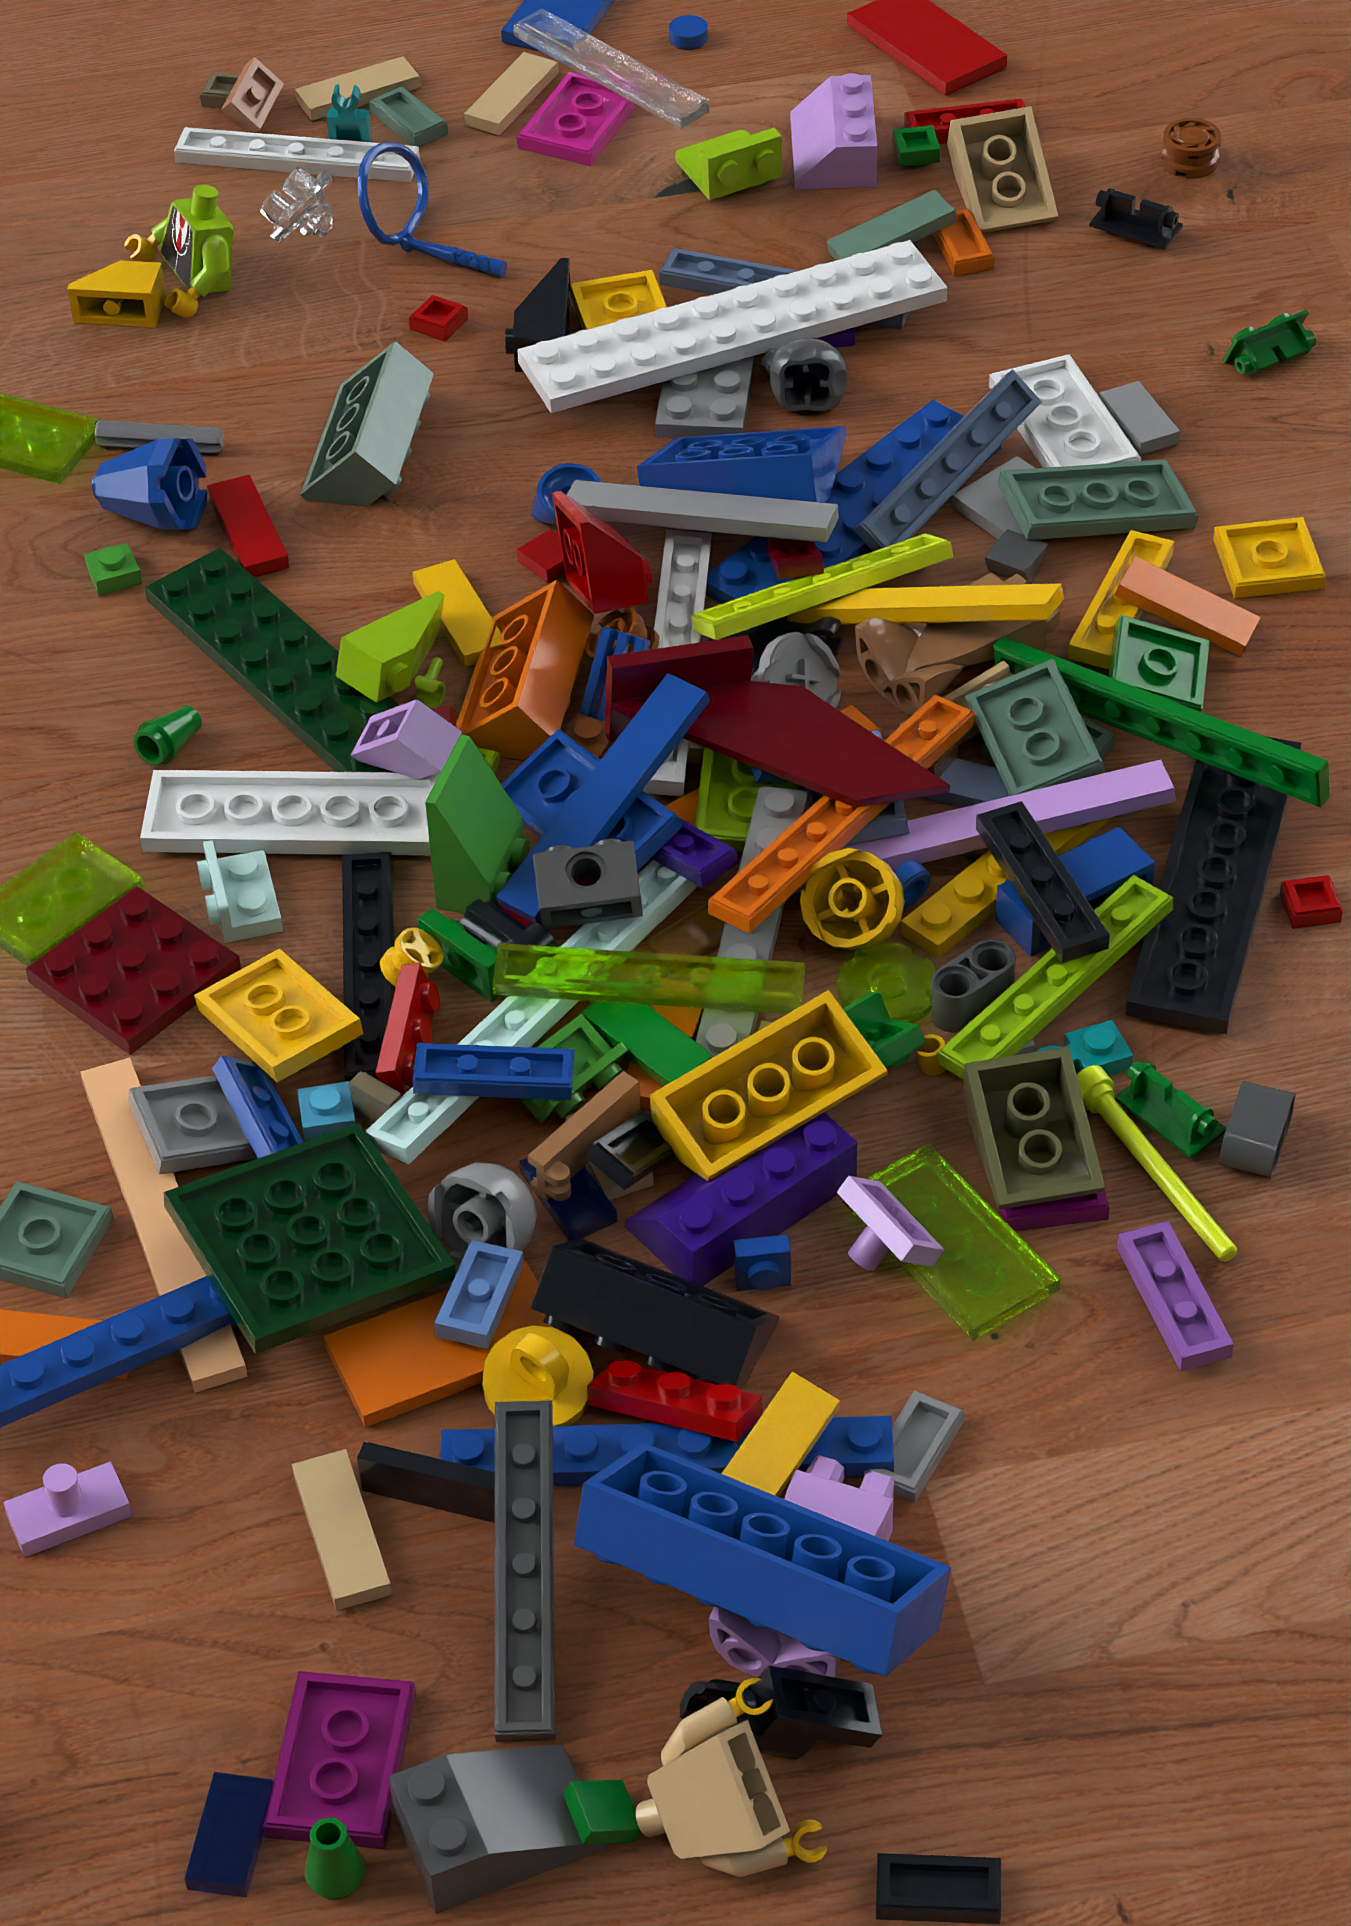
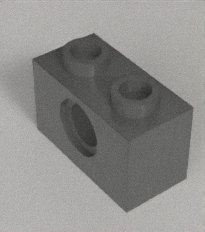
M605 839L595 843L594 846L580 848L558 845L550 847L542 853L533 854L542 926L546 929L643 916L633 841L622 842L618 839ZM585 875H593L599 878L595 884L590 886H582L576 883L580 877Z

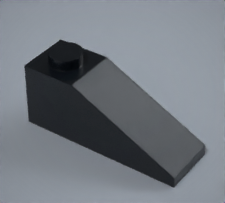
M560 258L514 311L513 328H506L505 348L506 354H514L515 372H524L518 363L517 349L569 335L571 306L569 258Z

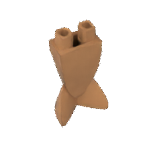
M991 572L974 581L969 586L1028 584V581L1018 574L1002 581ZM1058 606L1050 618L1044 621L928 623L923 632L882 618L866 619L855 625L858 660L871 685L898 709L908 715H913L934 695L940 696L964 667L995 660L993 645L1002 636L1044 651L1046 634L1060 624V607Z

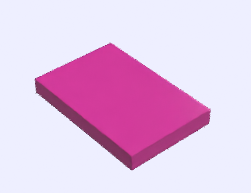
M568 72L518 134L517 146L519 149L591 166L641 102V89Z

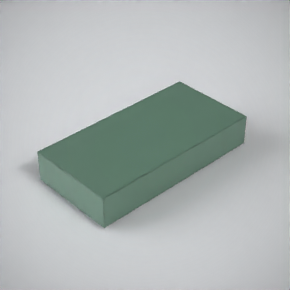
M403 86L369 101L370 112L411 146L420 147L448 134L447 122Z

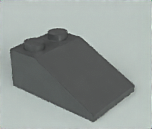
M563 1744L445 1754L388 1776L395 1817L436 1914L608 1848L607 1844L582 1845L562 1795L571 1781H579Z

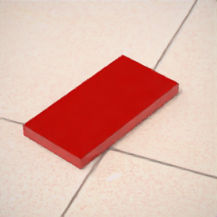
M875 0L847 13V25L944 95H948L1007 67L1008 55L929 0Z

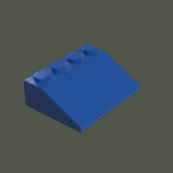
M846 426L677 437L637 466L639 486L825 503L830 497L847 436Z

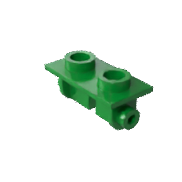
M1306 309L1294 315L1283 313L1271 320L1266 326L1258 329L1247 327L1241 330L1231 339L1232 344L1224 356L1223 362L1227 363L1235 359V367L1238 373H1246L1252 376L1278 364L1279 360L1273 351L1275 349L1283 362L1309 353L1312 347L1316 345L1314 333L1311 330H1305L1302 325L1309 311Z
M1136 1061L1130 1066L1127 1071V1077L1131 1080V1083L1116 1095L1115 1101L1189 1159L1225 1134L1226 1127L1214 1118V1111L1210 1107L1201 1106L1181 1089L1179 1091L1175 1089L1172 1082L1156 1071L1154 1064Z

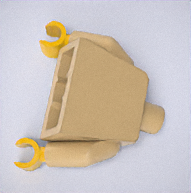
M760 1678L744 1680L736 1691V1697L729 1701L721 1697L687 1716L678 1724L661 1751L663 1767L648 1775L647 1784L653 1798L640 1802L636 1807L637 1825L645 1836L651 1838L666 1833L673 1853L680 1859L698 1857L704 1866L736 1877H744L786 1865L788 1857L795 1855L807 1863L817 1862L827 1852L826 1846L806 1850L799 1845L800 1837L803 1834L822 1829L820 1822L813 1819L799 1822L793 1829L792 1837L782 1839L781 1836L790 1832L751 1727L748 1720L737 1724L736 1718L744 1713L760 1715L770 1709L773 1699L756 1709L748 1707L744 1702L743 1697L746 1688L762 1681Z

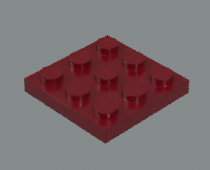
M136 886L25 969L30 984L126 1053L132 1055L196 1005L195 994L241 970L240 958L236 953Z

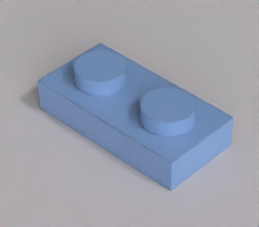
M471 1240L434 1322L436 1337L488 1349L524 1267L523 1252Z

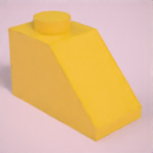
M120 260L70 283L67 288L73 323L156 328L166 298L162 264L159 262Z

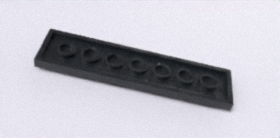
M1268 737L1301 750L1302 743ZM1196 759L1159 887L1161 891L1173 897V910L1145 935L1127 997L1125 1015L1227 1034L1289 801V795Z

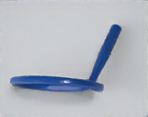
M383 142L370 148L359 168L358 198L363 219L369 231L381 244L394 246L400 243L401 249L405 252L415 250L451 264L455 263L458 266L489 273L501 278L505 276L507 271L506 261L488 258V256L481 254L477 255V253L467 252L456 247L414 239L413 233L422 220L429 203V183L425 168L419 157L410 148L400 143ZM385 152L396 153L408 161L416 175L418 184V201L403 230L393 236L385 235L378 227L370 208L367 192L369 168L372 162Z

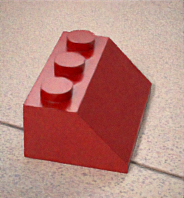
M562 491L552 492L565 578L594 614L649 603L647 588L653 587V577L648 560H642L638 549H633L628 539L623 538L610 524Z

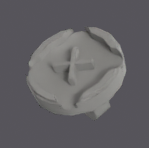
M793 632L778 636L766 646L760 658L759 668L751 677V681L803 686L834 708L837 707L841 696V689L837 690L836 679L841 676L839 665L831 649L819 637L810 633L801 634Z

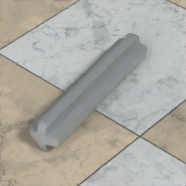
M100 420L95 428L96 444L103 447L136 449L157 439L167 438L193 439L200 453L219 454L224 446L223 430L217 427Z

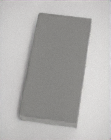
M1139 381L1100 392L1099 398L1139 455L1179 443L1180 430Z
M914 1390L892 1426L894 1472L886 1469H868V1471H864V1476L866 1473L874 1471L892 1477L894 1479V1495L916 1503L964 1423L965 1411Z

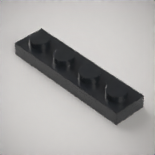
M1020 801L977 814V832L1061 963L1109 949L1110 934L1023 802Z

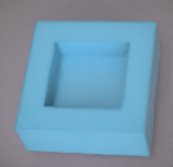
M349 1081L297 1089L305 1141L355 1124Z

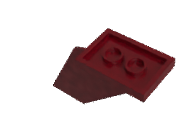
M748 635L607 656L604 731L609 742L617 740L663 678L669 673L706 691L710 699L708 705L683 736V739L853 807L943 794L950 791L948 783L805 687L751 681L753 645Z

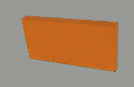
M526 1260L488 1349L436 1337L434 1322L449 1289L323 1336L325 1348L365 1428L482 1384L485 1359L497 1341L511 1331L532 1325L551 1327L543 1322L545 1314L530 1309L539 1284Z

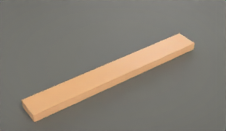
M130 1057L80 1071L83 1087L159 1296L207 1276L164 1207L163 1192L179 1186L173 1172L159 1174L128 1103L129 1089L141 1087ZM230 1324L179 1350L194 1393L248 1377L244 1359Z

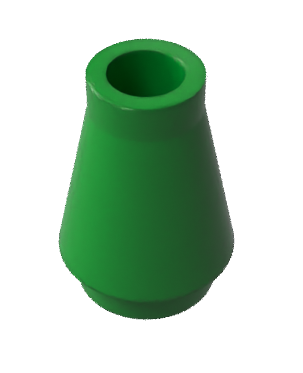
M185 705L174 712L146 721L139 726L138 732L134 736L135 750L150 765L168 764L179 753L191 736L202 727V719L193 707Z
M332 1817L320 1819L310 1830L311 1842L304 1869L305 1880L311 1890L323 1898L329 1900L344 1899L354 1893L363 1881L366 1871L365 1861L347 1834L346 1826L342 1821Z

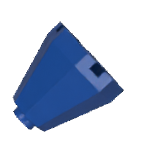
M157 439L101 463L92 479V492L101 507L110 512L162 530L196 529L207 505V490H199V478H206V464L193 439Z

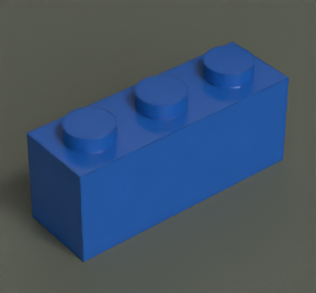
M1120 827L1101 836H1095L1086 843L1062 855H1058L1093 910L1133 875L1151 885L1154 883L1155 861ZM1007 879L1004 883L998 885L996 900V921L1030 957L1050 948L1051 945L1009 880Z

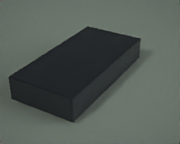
M643 1111L593 1142L585 1154L589 1161L623 1190H626L675 1156L672 1147L664 1140L652 1122L651 1117Z
M877 1853L876 1919L1000 1924L1001 1858Z

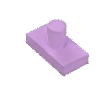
M848 1176L837 1191L840 1197L867 1224L848 1251L852 1260L864 1269L875 1271L889 1250L901 1262L931 1267L934 1266L945 1251L880 1181Z
M111 1461L78 1474L71 1465H53L43 1475L44 1487L3 1502L6 1515L24 1558L132 1517L129 1501Z

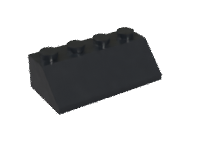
M582 1238L552 1246L530 1309L545 1314L543 1322L551 1327L566 1332H575L576 1327L595 1334L594 1342L601 1347L624 1353L627 1347L645 1354L644 1362L661 1371L670 1373L676 1372L677 1368L697 1375L696 1380L717 1385L730 1384L738 1388L747 1383L780 1317Z

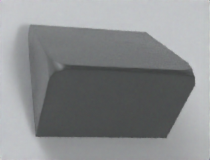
M1007 529L990 548L985 561L989 571L1007 578L1018 574L1028 581V584H1031L1049 545L1039 540H1026L1023 534Z

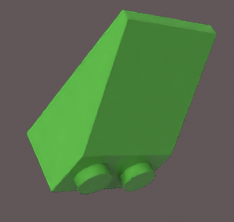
M460 734L425 801L436 908L465 914L466 907L477 899H481L483 902L491 901L496 906L500 905L496 896L528 856L530 841L524 838L523 817L470 736Z

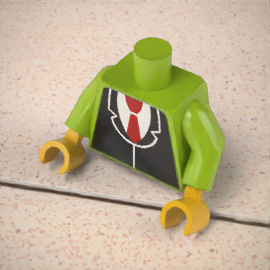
M209 185L195 186L192 198L174 200L170 205L168 217L151 229L152 235L147 239L133 234L128 237L124 245L125 249L134 252L130 256L131 259L141 262H153L157 256V246L161 244V255L188 290L185 293L178 288L172 289L167 294L164 304L173 313L183 318L192 317L196 313L198 308L197 298L200 295L205 297L208 293L230 291L234 230L231 222L217 206L218 190Z

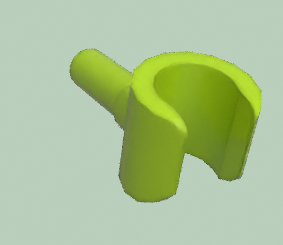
M438 657L432 659L425 676L418 675L415 678V687L419 690L415 700H419L430 708L439 707L445 695L444 682L437 680L443 665L442 659Z

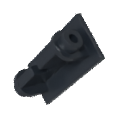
M1109 188L1107 191H1099L1096 198V206L1101 207V209L1089 223L1090 227L1106 231L1111 235L1123 236L1148 246L1166 249L1183 227V223L1178 222L1179 213L1174 212L1172 206H1165L1143 199L1140 203V210H1136L1135 196L1115 191L1112 188Z

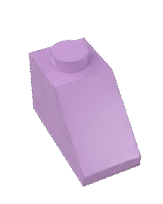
M416 699L371 716L350 756L360 762L419 780L442 771L462 731Z

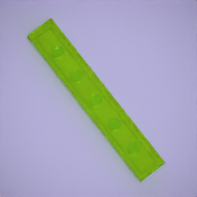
M498 943L493 978V995L788 1014L803 1004L805 963Z

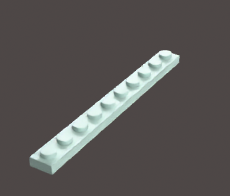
M652 860L638 873L643 916L584 924L458 1044L532 1047L689 896L698 885ZM412 1087L365 1132L380 1153L409 1165L480 1096L413 1094Z

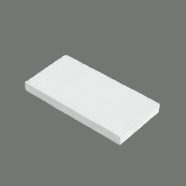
M1070 354L1012 368L1042 401L1018 426L1017 430L1043 468L1141 461L1140 455ZM1012 369L989 374L990 389Z

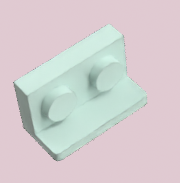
M213 840L203 842L206 860L197 861L202 891L212 889L213 894L205 896L210 925L220 924L224 943L283 932L282 919L264 849L217 859Z

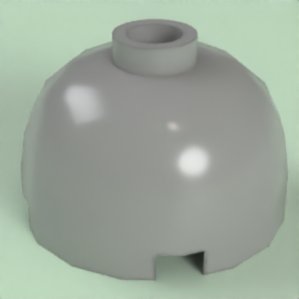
M473 1163L450 1173L430 1192L427 1205V1215L431 1229L438 1239L441 1236L444 1237L446 1243L453 1249L448 1254L458 1265L461 1264L471 1240L523 1251L533 1238L537 1219L534 1198L526 1184L513 1171L499 1164Z

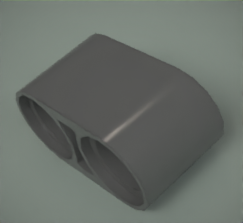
M994 939L981 941L934 973L931 989V1019L937 1028L951 1033L960 1032L968 1025L970 1020L978 1016L1014 983L1016 956L1009 944Z
M1243 1081L1224 1134L1219 1165L1272 1178L1289 1129L1296 1094Z

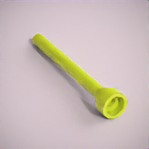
M1092 1065L1076 1074L1085 1110L1100 1114L1219 1261L1227 1262L1234 1258L1237 1253V1247L1115 1101L1114 1082L1102 1067Z

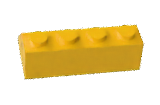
M827 990L650 1094L651 1120L664 1140L670 1144L678 1160L705 1180L710 1181L887 1075L888 1070L830 991Z

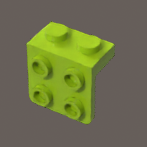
M775 128L752 135L745 130H737L678 149L675 152V161L709 200L722 198L731 193L753 186H760L765 182L782 177V135Z

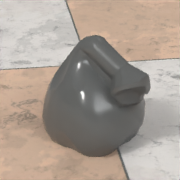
M812 338L793 340L777 350L769 349L761 359V367L770 377L772 392L781 407L790 412L798 413L808 410L816 412L830 411L839 405L845 395L848 382L847 364L841 353L828 342Z

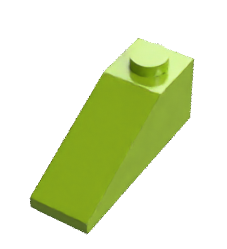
M437 591L342 636L336 677L376 703L409 687L439 635L445 595Z

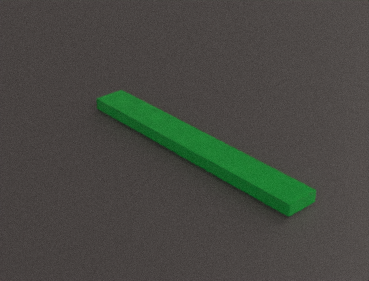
M1002 636L993 645L995 665L1004 660L1009 665L1010 672L1013 675L1053 658L1079 713L1320 808L1330 798L1328 760Z

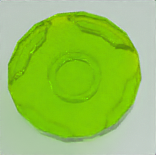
M880 943L875 947L855 951L854 958L850 959L847 963L843 962L838 972L837 996L843 1009L871 991L880 993L890 1018L914 1024L926 1017L931 1011L932 978L936 969L933 962L925 955L924 959L914 954V948L904 944Z

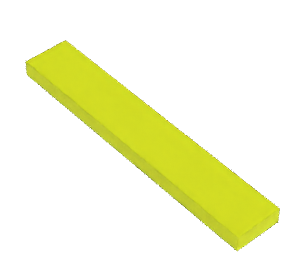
M926 533L824 568L823 574L798 577L694 613L691 616L693 630L701 635L719 640L953 558L951 542Z

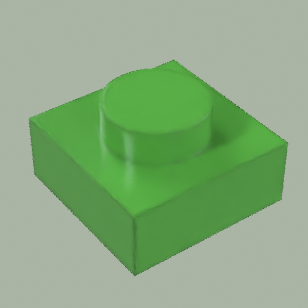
M128 543L109 546L84 554L86 569L98 596L142 584L140 569Z

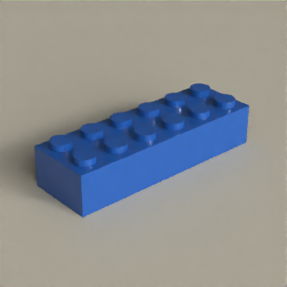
M644 1442L583 1483L574 1540L575 1546L594 1553L603 1562L620 1564L639 1572L655 1584L669 1585L696 1596L698 1601L707 1606L722 1607L748 1618L751 1624L759 1628L774 1629L800 1640L802 1645L811 1650L826 1651L852 1662L857 1669L863 1672L880 1674L886 1677L940 1628L951 1567Z

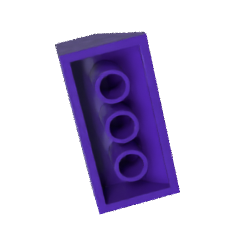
M822 1113L710 1181L705 1180L696 1173L626 1219L625 1228L676 1276L704 1286L734 1265V1240L778 1236L839 1195L837 1191L848 1176L857 1177L858 1142L826 1113Z

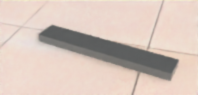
M552 1400L495 1402L496 1742L556 1740Z

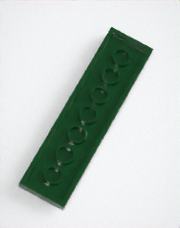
M218 548L145 586L147 601L335 772L395 773L360 762L350 755L370 717L400 705L390 696L376 703L336 677L339 651L224 550Z

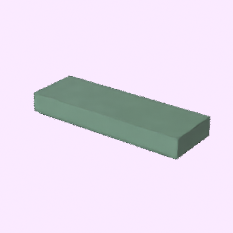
M934 189L827 240L828 252L835 260H840L857 253H865L890 246L897 242L911 240L913 243L957 222L956 210Z

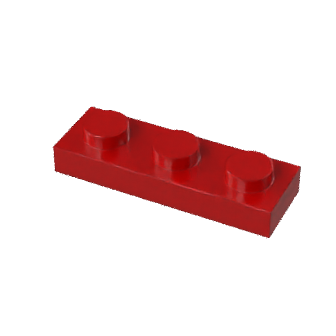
M421 963L401 965L375 1072L379 1081L400 1092L401 1097L413 1087L417 1043L432 1042L431 1024L434 1012H438L440 1007L438 988L434 982H429Z
M614 1360L587 1385L588 1405L735 1442L763 1414L762 1395L742 1391L730 1384L717 1385L692 1379L684 1373H667L642 1367L637 1362L628 1360Z

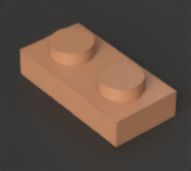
M253 57L243 67L221 111L243 131L256 133L261 129L284 83L257 58Z

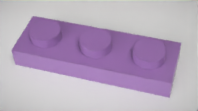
M1169 1221L1118 1234L1117 1250L1180 1372L1232 1358L1234 1343Z

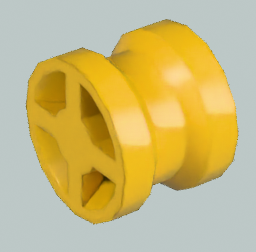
M415 927L406 928L396 938L395 946L389 948L380 960L381 971L385 978L396 987L401 965L421 963L428 978L429 973L435 971L442 963L444 958L443 949L439 942L428 932Z

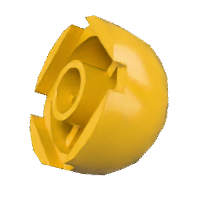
M852 848L830 852L816 862L810 871L814 875L807 881L806 889L801 891L800 905L803 920L812 934L834 948L851 951L876 947L890 937L901 921L905 903L902 884L889 864L870 852Z

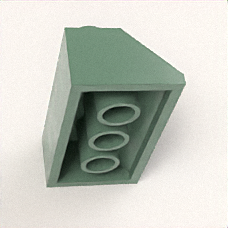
M396 341L340 384L300 496L306 501L369 506L382 495L389 497L399 487L402 481V476L399 475L402 465L412 452V448L409 447L412 436L421 425V420L419 419L421 410L431 396L428 389L434 373Z

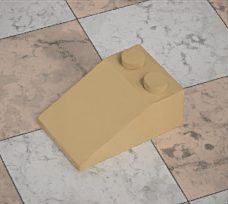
M1031 106L951 120L947 146L955 179L965 206L972 213L982 233L1058 220L1059 216Z

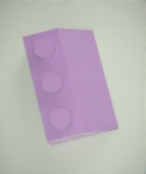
M848 73L843 76H830L790 111L795 190L877 187V138L871 75Z

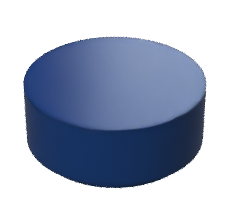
M684 15L677 17L669 24V40L680 49L690 50L699 48L708 40V24L706 20L699 16Z
M909 860L894 871L902 884L905 900L903 909H907L915 904L923 896L930 883L929 871L916 860Z

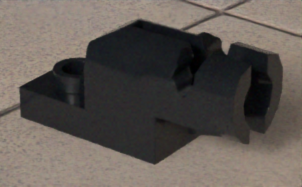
M768 1665L758 1678L762 1679V1681L746 1688L743 1697L746 1705L752 1709L759 1708L765 1702L773 1699L770 1709L760 1715L744 1713L736 1718L737 1724L748 1720L761 1754L795 1760L805 1755L818 1739L871 1748L882 1736L872 1684ZM720 1679L692 1683L685 1691L680 1703V1718H686L721 1697L727 1701L736 1697V1691L741 1683Z

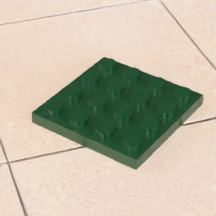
M360 1123L163 1192L166 1211L255 1354L454 1280L456 1264Z

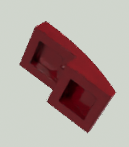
M763 537L771 565L778 580L824 573L823 555L814 542Z

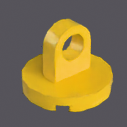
M532 1325L513 1330L494 1344L485 1359L482 1386L487 1406L494 1415L495 1402L552 1400L553 1426H570L582 1416L588 1405L587 1385L593 1381L594 1372L587 1352L574 1337L554 1327Z

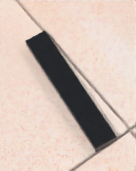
M391 852L342 855L344 1005L360 1018L364 1033L344 1045L345 1082H350L360 1071L379 1080L375 1072L395 993V986L385 978L380 967L382 956L389 948L394 946L393 864Z

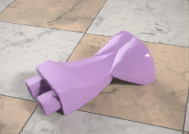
M820 1455L815 1457L806 1472L795 1470L786 1491L785 1500L889 1541L893 1532L894 1479L892 1477L872 1471L865 1474L860 1488L842 1483L844 1480V1466L837 1460ZM714 1607L709 1616L710 1637L716 1651L731 1666L758 1678L768 1665L835 1677L839 1669L840 1657L826 1651L811 1650L802 1645L800 1640L774 1629L759 1628L751 1624L748 1618L722 1607Z

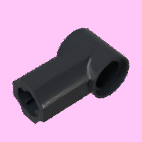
M477 899L466 907L465 914L459 921L467 933L483 944L492 945L500 953L504 961V980L514 987H519L559 949L554 937L544 926L538 923H531L526 927L491 901L483 902L481 899Z

